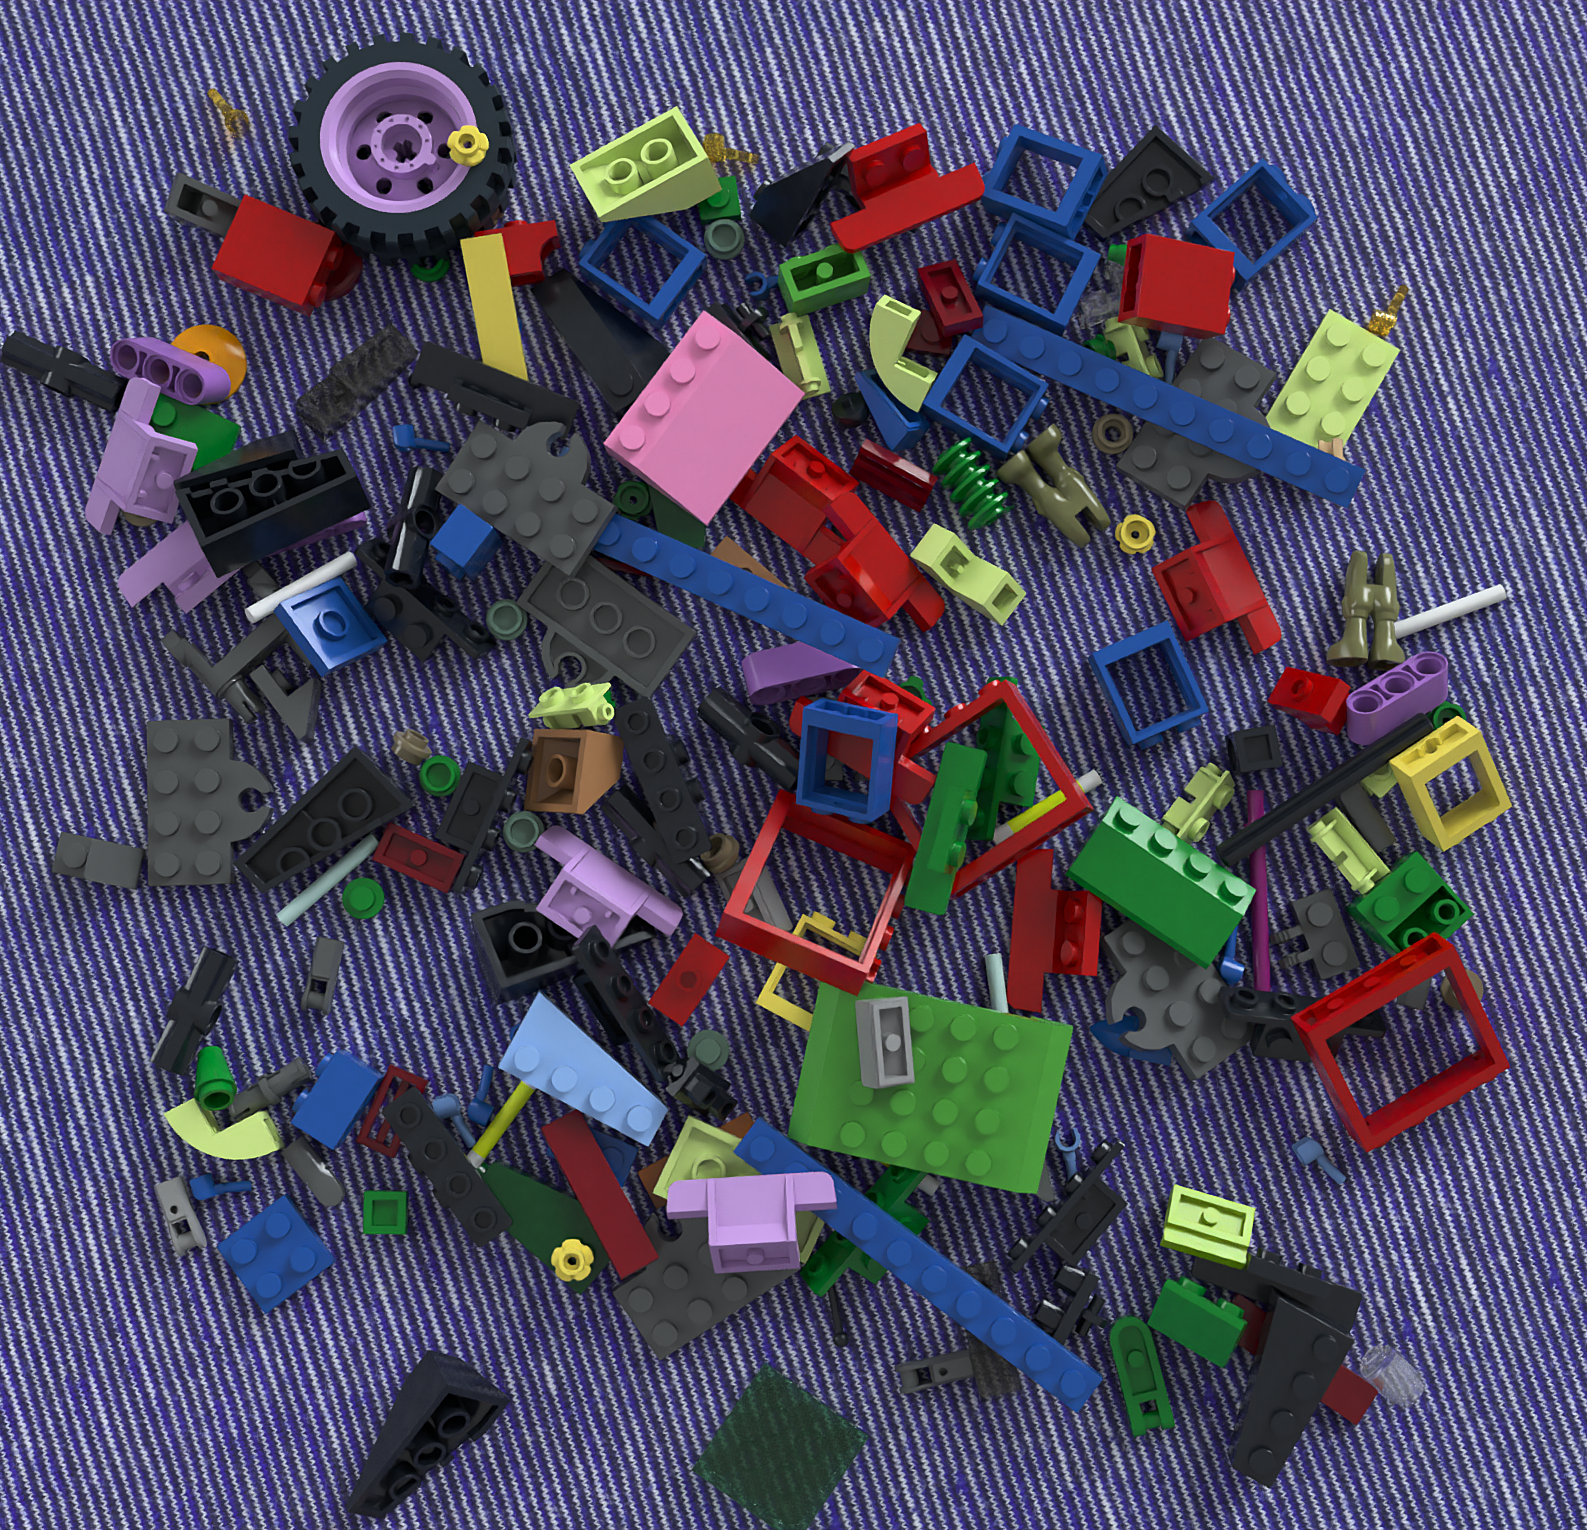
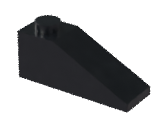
M848 141L785 172L773 182L767 179L760 185L753 196L756 203L749 217L784 248L808 230L856 146Z
M293 429L253 441L174 480L173 484L176 491L190 488L193 493L209 489L210 482L227 478L228 482L232 483L252 478L251 472L263 468H268L271 471L287 469L291 461L303 459L305 456L296 432Z

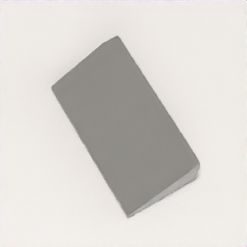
M748 858L735 863L726 871L714 874L727 903ZM765 865L744 914L786 932L793 929V925Z
M908 997L855 1001L862 1085L879 1089L915 1083Z

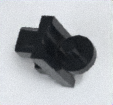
M715 301L706 309L711 316L738 334L766 360L770 362L773 359L752 334L754 331L761 341L771 334L763 325L769 317V312L764 306L752 311L745 302L740 304L736 311L744 319L743 321L727 303L720 305Z
M693 1056L676 1061V1065L672 1068V1072L668 1077L669 1085L665 1090L701 1115L707 1117L711 1112L719 1120H725L738 1103L734 1097L726 1092L732 1084Z
M1061 1263L1051 1283L1069 1295L1061 1308L1042 1298L1032 1318L1048 1331V1335L1061 1345H1064L1079 1316L1082 1318L1075 1332L1083 1337H1086L1092 1324L1104 1329L1108 1321L1098 1313L1106 1300L1094 1294L1088 1307H1085L1100 1278L1085 1267L1081 1271Z

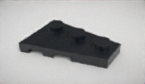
M1155 125L1106 176L1082 226L1103 243L1213 184L1215 177Z

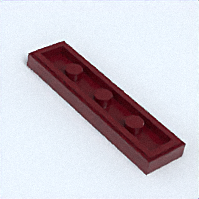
M575 1109L541 1127L540 1131L620 1280L657 1261L659 1256L581 1112Z
M1235 1293L1230 1302L1245 1310L1241 1318L1250 1322L1238 1345L1255 1356L1259 1335L1267 1312L1239 1293ZM1341 1364L1321 1402L1357 1426L1380 1390Z

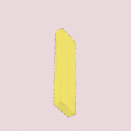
M502 233L461 239L460 243L483 363L529 381Z

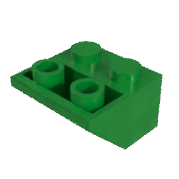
M1417 851L1403 854L1389 867L1391 871L1374 882L1375 885L1363 895L1360 893L1344 908L1365 933L1392 956L1433 932L1447 939L1474 915Z
M1180 1276L1178 1281L1167 1278L1147 1325L1219 1367L1226 1368L1250 1323L1241 1318L1245 1310L1224 1298L1219 1297L1217 1303L1203 1296L1207 1289L1185 1276Z

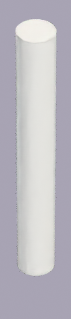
M348 551L245 609L247 618L251 623H255L273 613V610L280 602L332 580L357 566L355 556Z
M1499 584L1395 622L1396 640L1506 600L1505 589Z

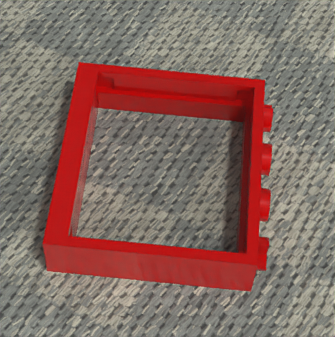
M1006 679L1002 682L994 680L985 685L978 692L980 697L967 706L965 703H960L944 714L945 720L933 729L931 726H926L911 742L905 757L913 762L1005 701L1067 800L958 870L949 900H957L1094 811L1093 806L1018 688ZM891 793L890 810L917 852L922 829L904 800Z
M779 789L726 905L715 936L858 996L864 981L873 983L882 960L875 958L878 949L886 951L895 928L889 926L888 922L890 917L898 920L903 909L905 895L900 894L903 886L908 888L913 869L911 864L916 851L912 844L868 825L851 822L844 815L837 813L830 815L816 814L811 811V807L796 804V795ZM782 828L892 874L858 961H854L744 914Z
M1436 932L1431 933L1290 1017L1348 1135L1366 1153L1374 1148L1384 1146L1394 1136L1409 1127L1421 1124L1429 1115L1446 1105L1456 1103L1466 1093L1481 1084L1491 1082L1498 1074L1510 1068L1509 1062L1455 946ZM1444 970L1480 1049L1363 1118L1325 1040Z

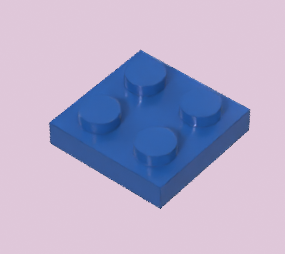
M340 576L280 602L273 610L321 677H325L382 649L388 642Z
M288 1194L280 1197L216 1246L265 1314L269 1313L336 1262V1259Z

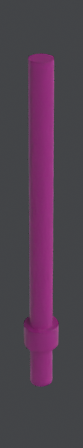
M1264 790L1247 791L1248 823L1244 824V828L1264 815ZM1264 844L1249 854L1250 886L1256 889L1251 900L1254 990L1271 992L1266 846Z

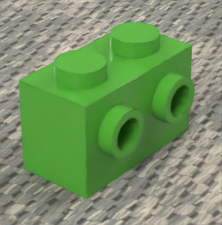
M835 243L821 251L807 256H796L780 264L777 283L788 312L796 313L797 317L867 294L871 275L861 251L850 254L843 251L839 243Z

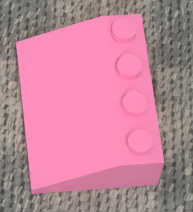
M703 310L603 444L608 455L704 525L708 526L798 406L805 393L738 334Z

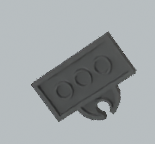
M1215 338L1202 340L1172 385L1270 428L1266 417L1256 408L1276 380V373ZM1148 421L1143 425L1116 465L1117 472L1185 512L1208 478L1223 484L1241 483L1261 472L1258 469Z
M479 420L435 490L456 504H462L498 531L574 578L619 509L611 502L585 487L591 473V456L585 441L575 432L570 437L569 451L564 456L555 457L552 456L550 448L556 438L564 435L566 426L562 423H536L524 429L513 441Z
M590 554L574 578L545 561L516 602V604L548 626L542 641L541 658L546 672L551 679L555 680L561 674V664L565 658L574 656L580 661L582 666L581 674L576 679L568 681L565 689L573 688L583 683H590L591 685L610 683L615 677H618L642 696L652 698L698 634V632Z
M232 719L147 721L148 886L235 884V865L233 864L235 862L234 843L249 840L263 831L273 815L274 808L262 806L255 812H248L243 806V797L249 790L257 789L263 794L274 793L271 783L262 771L249 763L234 760Z
M1130 918L1100 938L1099 944L1121 975L1110 986L1105 1000L1108 1026L1121 1021L1126 1010L1133 1011L1139 1019V1027L1136 1032L1128 1031L1118 1038L1123 1045L1141 1052H1154L1168 1047L1189 1080L1193 1081L1203 1076L1252 1040L1256 1029L1251 1022L1228 1020L1225 1017L1218 992L1221 986L1227 985L1212 963L1205 970Z
M652 1213L647 1219L644 1230L659 1259L614 1286L612 1293L658 1359L662 1360L799 1271L800 1268L715 1273L709 1248L708 1217L677 1219L682 1225V1231L676 1236H667L659 1228V1218Z

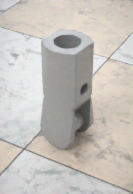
M182 1176L153 1186L168 1225L173 1247L178 1256H185L188 1249L196 1246L200 1249L207 1246L206 1236L195 1214ZM187 1219L191 1231L181 1234L177 1222Z

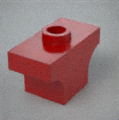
M516 220L505 223L503 225L504 228L474 232V237L502 233L512 287L538 284L544 281V263L551 252L561 248L555 220L531 224L523 220Z
M1286 666L1267 702L1277 710L1299 719L1311 729L1338 736L1347 721L1346 700L1350 695L1348 692L1351 687L1338 678Z
M695 933L648 1004L683 1027L719 976L730 956Z

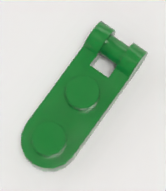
M1123 1315L1115 1319L1110 1325L1108 1342L1132 1435L1134 1438L1146 1435V1430L1160 1426L1162 1430L1174 1428L1175 1422L1151 1331L1148 1325L1139 1317ZM1154 1400L1156 1410L1141 1413L1139 1403Z

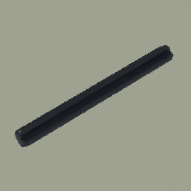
M1418 713L1219 844L1216 847L1219 859L1225 866H1233L1432 733L1434 727L1424 713Z

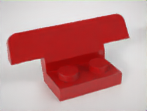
M917 123L853 150L847 161L851 192L861 210L830 223L831 233L843 251L854 254L979 201L983 196L985 185L975 162L939 177L930 162L927 131L920 123Z
M795 435L770 454L758 474L750 469L729 499L817 565L837 553L845 543L843 539L824 526L829 518L822 509L840 494L846 492L855 493L859 482L798 435Z
M853 492L840 494L822 511L847 541L837 553L809 569L804 579L829 608L876 628L890 620L902 606L923 633L931 629L945 611L944 600L861 499Z
M1214 500L1193 504L1187 509L1186 514L1200 544L1180 552L1152 567L1151 570L1186 642L1237 619L1255 655L1279 642L1282 635L1281 629L1222 506Z
M863 670L841 691L837 701L898 714L891 793L909 804H919L927 799L935 786L937 776L905 756L911 742L933 720L936 708L888 679ZM803 695L795 702L789 719L791 731L801 737L803 707L813 703L812 700ZM829 730L827 754L870 779L873 739Z
M1034 849L1017 860L1007 1001L1015 1009L1041 1013L1044 972L1097 976L1102 899L1090 891L1051 889L1054 849Z

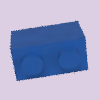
M460 503L430 542V545L438 553L434 559L441 564L440 566L458 580H461L465 575L472 581L477 579L503 544V541L491 525Z
M337 1050L334 1055L328 1053L322 1059L315 1071V1075L319 1076V1079L311 1091L308 1089L303 1090L292 1107L296 1115L290 1123L332 1150L342 1146L385 1076L346 1050Z

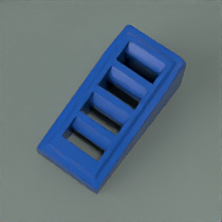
M876 368L858 371L854 379L888 447L892 452L913 448L931 427L930 423L920 412L917 413L904 405L889 391Z

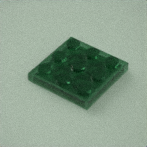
M764 1361L692 1466V1471L775 1530H807L868 1440L869 1434Z

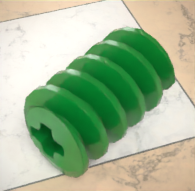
M971 436L943 452L937 458L938 461L932 468V473L934 476L947 474L941 482V487L945 490L956 488L950 495V501L952 503L964 502L958 513L961 517L974 515L967 524L968 529L974 531L996 522L1010 512L1015 505L1005 508L1001 505L1009 495L1007 491L994 494L993 489L1000 482L999 478L985 480L984 476L991 468L990 464L976 466L975 462L982 455L981 450L967 452L966 449L973 441Z

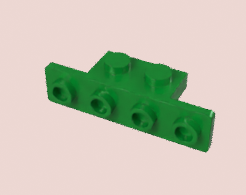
M1010 676L989 677L987 684L994 680L1002 682L1006 679L1017 687L1018 679ZM1005 701L981 717L980 728L977 731L976 749L986 751L987 759L975 800L977 801V813L973 824L968 827L966 840L989 842L993 840L999 802L1023 808L1033 807L1040 757L1017 720L1012 719L1013 714Z
M952 742L946 743L905 895V906L936 915H945L957 868L961 867L965 858L966 843L964 842L968 827L973 824L977 813V801L975 800L987 759L986 751Z
M890 1164L871 1189L864 1194L917 1236L930 1222L923 1212L906 1201L928 1172ZM834 1230L818 1251L809 1258L806 1265L801 1269L800 1275L814 1294L823 1297L848 1267L875 1285L888 1270Z

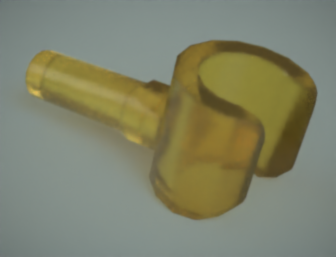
M211 88L207 92V95L225 117V126L233 137H239L231 126L235 119H244L251 128V122L244 111L233 109L229 106L215 88Z
M711 133L704 136L702 146L711 163L733 159L758 164V154L735 150L734 148H725L724 135Z
M1400 285L1387 311L1378 309L1373 311L1367 331L1380 336H1387L1397 322L1398 309L1409 291L1406 285Z

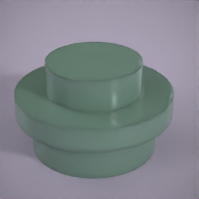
M720 219L714 221L705 231V248L716 259H733L740 254L744 247L743 230L732 220Z
M511 599L495 602L489 608L486 616V624L492 635L505 641L520 637L528 623L526 611L516 604V601Z
M527 811L514 813L506 820L503 827V837L506 844L514 851L520 853H528L537 849L534 844L540 835L545 832L540 818Z
M700 1031L691 1038L688 1044V1058L693 1056L713 1071L718 1070L728 1059V1042L717 1031Z

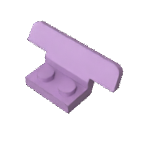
M133 377L127 384L85 508L87 521L100 533L111 535L120 508L124 512L172 524L179 505V500L175 493L176 489L173 484L174 480L190 473L198 451L195 443L156 433L153 427L149 425L161 387L145 378Z
M187 520L122 573L118 579V588L130 606L134 607L161 583H164L176 596L175 602L187 614L241 568L217 578Z
M551 826L540 835L534 846L564 865L536 910L578 939L587 927L596 925L611 945V948H613L635 915H638L669 937L679 924L683 911L676 903L565 828Z
M826 1172L679 1180L670 1185L667 1198L668 1219L708 1217L709 1248L715 1273L800 1268L796 1211L837 1209L834 1181Z

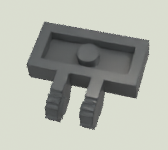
M1331 888L1289 902L1297 925L1270 935L1271 944H1283L1290 941L1291 938L1301 935L1306 950L1283 956L1282 959L1278 960L1281 969L1311 960L1317 979L1324 980L1360 967Z

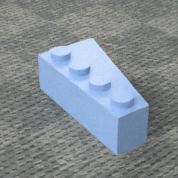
M540 989L538 990L505 1051L498 1068L649 1147L668 1111L667 1104L613 1057L599 1042L593 1039L568 1014L551 1001L547 995Z

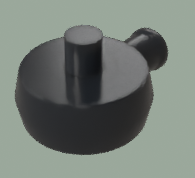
M859 390L858 393H847L839 397L833 403L831 412L833 420L839 427L853 429L862 425L868 419L870 409Z

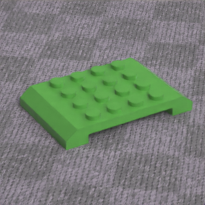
M820 981L787 1137L805 1145L1016 1193L1037 1194L1073 1025L1033 1016L1031 1018L879 984H871L865 981L858 996H855ZM906 996L908 997L915 1083L879 1089L863 1086L855 1001Z

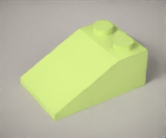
M677 106L569 165L601 222L686 210L722 190L707 154Z

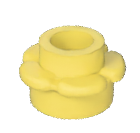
M471 125L462 126L460 131L452 132L447 141L448 148L451 149L449 154L452 160L467 167L476 166L481 163L489 148L486 135L479 133L478 128ZM466 142H470L472 144V146L468 149L464 147V144Z
M1133 514L1125 517L1124 522L1119 523L1115 529V539L1120 542L1121 550L1127 554L1145 553L1154 544L1155 527L1151 521L1140 515ZM1132 532H1138L1139 537L1137 539L1133 538Z
M577 1239L565 1240L561 1247L555 1248L551 1256V1263L556 1268L555 1274L566 1282H570L572 1279L576 1281L585 1279L590 1274V1264L594 1261L593 1252L590 1247L581 1244ZM575 1257L576 1264H569L568 1259Z

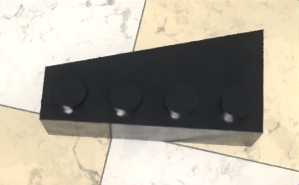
M343 448L291 461L287 469L271 471L268 468L251 472L252 478L229 483L227 478L210 482L209 489L193 493L190 488L175 491L196 539L217 578L371 508L359 478Z
M354 746L233 864L263 894L410 810L417 804L360 746Z
M1272 1286L1269 1297L1270 1303L1265 1321L1262 1324L1255 1358L1251 1363L1246 1391L1243 1400H1241L1227 1451L1232 1468L1269 1489L1272 1487L1355 1341L1348 1328Z

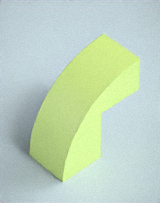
M884 295L876 303L870 322L869 340L872 359L880 378L889 391L900 402L918 413L922 407V402L935 383L939 373L902 356L921 312Z
M935 523L909 555L947 590L1001 626H1003L1027 594L1008 572L975 556L955 533Z
M195 1098L164 1113L168 1123L184 1141L211 1156L233 1160L250 1159L285 1148L267 1110L257 1112L221 1131L212 1111L202 1108L200 1102Z

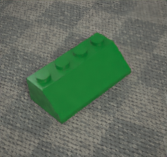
M1118 796L1115 797L1094 824L1065 874L1205 970L1210 966L1244 916L1256 892V889L1245 883L1242 879Z

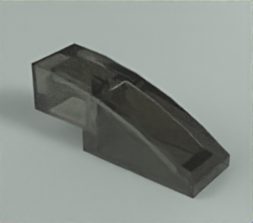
M390 323L329 368L328 377L297 399L296 414L324 443L375 400L418 356V350Z
M994 1261L960 1267L1002 1299ZM964 1328L979 1402L984 1403L1021 1395L1022 1388L1017 1367Z

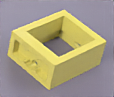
M1456 716L1389 760V764L1421 835L1443 852L1459 844L1464 838L1485 824L1494 821L1500 814L1512 807L1481 731L1459 716ZM1468 756L1482 790L1439 817L1425 784Z
M816 911L813 912L811 918L803 914L792 933L802 938L808 929L857 956H860L867 939L853 931H850L848 937L834 931L833 928L836 922ZM776 963L756 1004L810 1032L813 1014L773 993L787 967Z

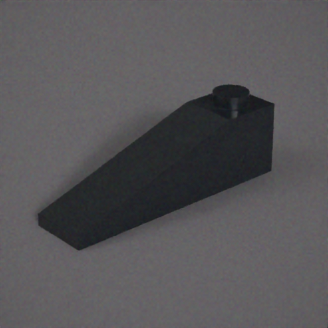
M562 268L531 288L530 291L619 423L669 357L670 353L661 342L568 270Z
M525 900L508 901L470 915L481 968L496 1005L535 993L539 989H544L584 969L572 951V946L578 938L537 911L536 908L540 903H525ZM635 915L612 950L617 956L655 939L657 936L656 931L650 923Z
M428 1350L406 1378L346 1504L348 1512L382 1519L421 1487L420 1478L433 1467L440 1464L444 1468L455 1459L452 1452L470 1438L475 1442L483 1436L509 1404L508 1396L461 1358Z

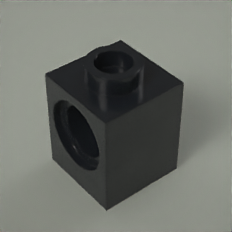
M1275 724L1233 731L1225 736L1232 777L1270 771L1283 766Z

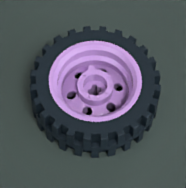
M400 32V41L387 42L383 33L372 36L374 45L359 49L355 41L345 46L348 56L338 62L330 56L322 63L326 73L319 80L310 76L304 84L309 95L307 101L296 100L293 113L298 121V126H289L288 139L294 149V153H290L289 157L291 166L298 178L297 183L321 226L335 231L343 244L342 247L348 243L352 246L356 256L368 260L370 254L378 255L381 264L389 267H395L396 258L406 259L410 268H414V264L423 267L422 258L434 255L438 263L443 258L445 261H448L450 259L447 251L459 245L461 247V239L471 238L474 232L479 230H491L495 227L491 216L497 208L504 214L509 204L506 195L507 188L514 189L516 174L513 164L518 162L517 149L502 96L496 84L491 86L486 70L479 63H476L473 67L470 66L466 52L456 46L451 53L445 52L441 39L428 36L426 44L416 43L413 33ZM423 113L431 114L433 120L429 124H424L418 119L419 115ZM383 114L392 115L380 123L377 122L378 118ZM466 125L477 127L479 133H484L489 142V148L483 161L472 167L460 165L454 162L452 158H442L443 155L451 151L447 145L451 133L460 131V128ZM470 142L464 144V147L467 149L472 146ZM361 148L371 153L365 160H360L357 157L358 151ZM414 155L415 158L410 161V156ZM403 157H406L405 162L402 163V162H401V159H402ZM422 179L425 184L433 187L432 191L428 194H423L419 191L418 183ZM392 185L389 193L384 195L379 193V191Z

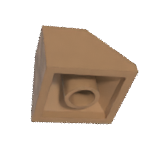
M534 729L531 752L535 753V757L528 773L524 810L584 814L620 779L624 750L622 738L591 730Z

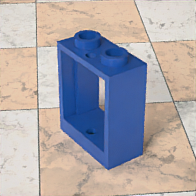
M1014 124L1009 136H1004L999 143L996 154L997 159L991 171L985 172L982 177L985 190L981 201L985 211L1009 220L1014 212L1074 241L1108 174L1103 155ZM1024 149L1078 168L1056 212L1002 193Z
M1262 158L1190 222L1185 236L1194 244L1235 252L1233 263L1235 279L1232 286L1240 292L1308 232L1318 216L1314 213L1315 208L1311 201L1303 194H1297L1287 184V178L1282 170L1274 164L1269 165ZM1255 185L1294 228L1252 264L1219 229L1214 221Z
M1013 212L1007 224L999 222L991 238L990 245L995 246V249L990 259L982 257L974 272L972 280L978 282L974 296L1062 337L1098 264L1101 254ZM1014 238L1076 268L1054 314L991 284Z
M651 215L603 222L602 226L605 229L596 241L591 238L584 245L578 256L581 260L578 264L582 276L660 331L707 269L706 255ZM631 226L681 260L680 264L649 305L599 270Z
M964 334L922 402L920 413L964 439L972 436V444L1004 462L1009 452L1016 455L1024 445L1029 434L1023 430L1030 418L1038 421L1047 407L1050 399L1044 397L1049 384ZM970 361L1030 397L1002 443L943 408L944 403Z
M1168 620L1093 652L1087 658L1127 748L1136 744L1139 745L1141 750L1164 741L1161 733L1175 727L1179 734L1201 725L1199 717L1209 711ZM1159 645L1188 710L1136 732L1107 667Z
M821 698L803 707L796 804L811 807V811L816 814L830 815L837 813L849 816L848 819L851 822L859 824L872 823L890 810L898 714ZM829 730L873 739L868 795L824 785Z

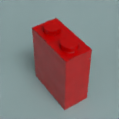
M245 194L211 269L221 281L310 317L314 307L319 308L323 303L327 293V285L325 283L331 270L335 271L339 267L344 249L335 231Z
M1148 233L1127 240L1118 322L1202 340L1224 335L1230 320L1228 304L1230 288L1235 279V268L1233 266L1235 252Z

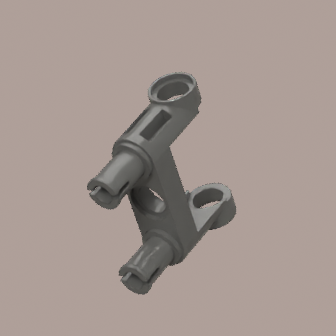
M254 561L241 568L249 577L247 583L262 599L280 590L278 582L258 561ZM275 613L270 615L215 665L194 642L191 644L174 629L161 639L166 649L183 666H188L216 698H225L244 719L246 724H251L258 719L249 709L248 704L260 715L264 714L267 706L244 683L245 677L282 644L287 643L304 661L308 669L314 668Z

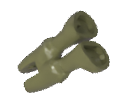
M1052 424L1024 450H1021L1004 464L995 474L1005 484H1017L1032 497V503L1038 514L1046 517L1070 541L1083 548L1091 542L1087 531L1074 517L1076 514L1082 511L1087 519L1100 531L1108 528L1111 521L1103 505L1085 483L1084 476L1074 468L1068 467L1058 452L1062 434L1059 428ZM1029 456L1052 478L1055 487H1051L1043 481L1034 469Z
M1356 550L1352 552L1349 559L1344 597L1341 601L1342 614L1346 620L1343 638L1329 647L1326 663L1336 667H1357L1368 661L1367 666L1372 670L1389 671L1405 661V653L1398 645L1395 636L1394 623L1399 616L1400 605L1397 600L1393 556L1390 553H1380L1375 567L1374 585L1366 584L1367 553ZM1370 615L1374 623L1373 642L1368 654L1366 621Z

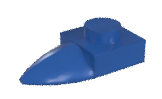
M1123 1016L1121 1021L1109 1026L1106 1019L1090 1026L1089 1031L1093 1036L1114 1053L1128 1058L1170 1066L1172 1053L1168 1047L1154 1052H1141L1123 1045L1118 1040L1123 1033L1128 1031L1136 1032L1138 1030L1139 1019L1137 1016Z

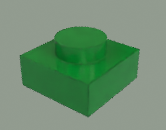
M736 176L718 178L722 190L698 203L701 225L711 224L720 219L741 220Z
M409 1190L364 1191L363 1234H407Z

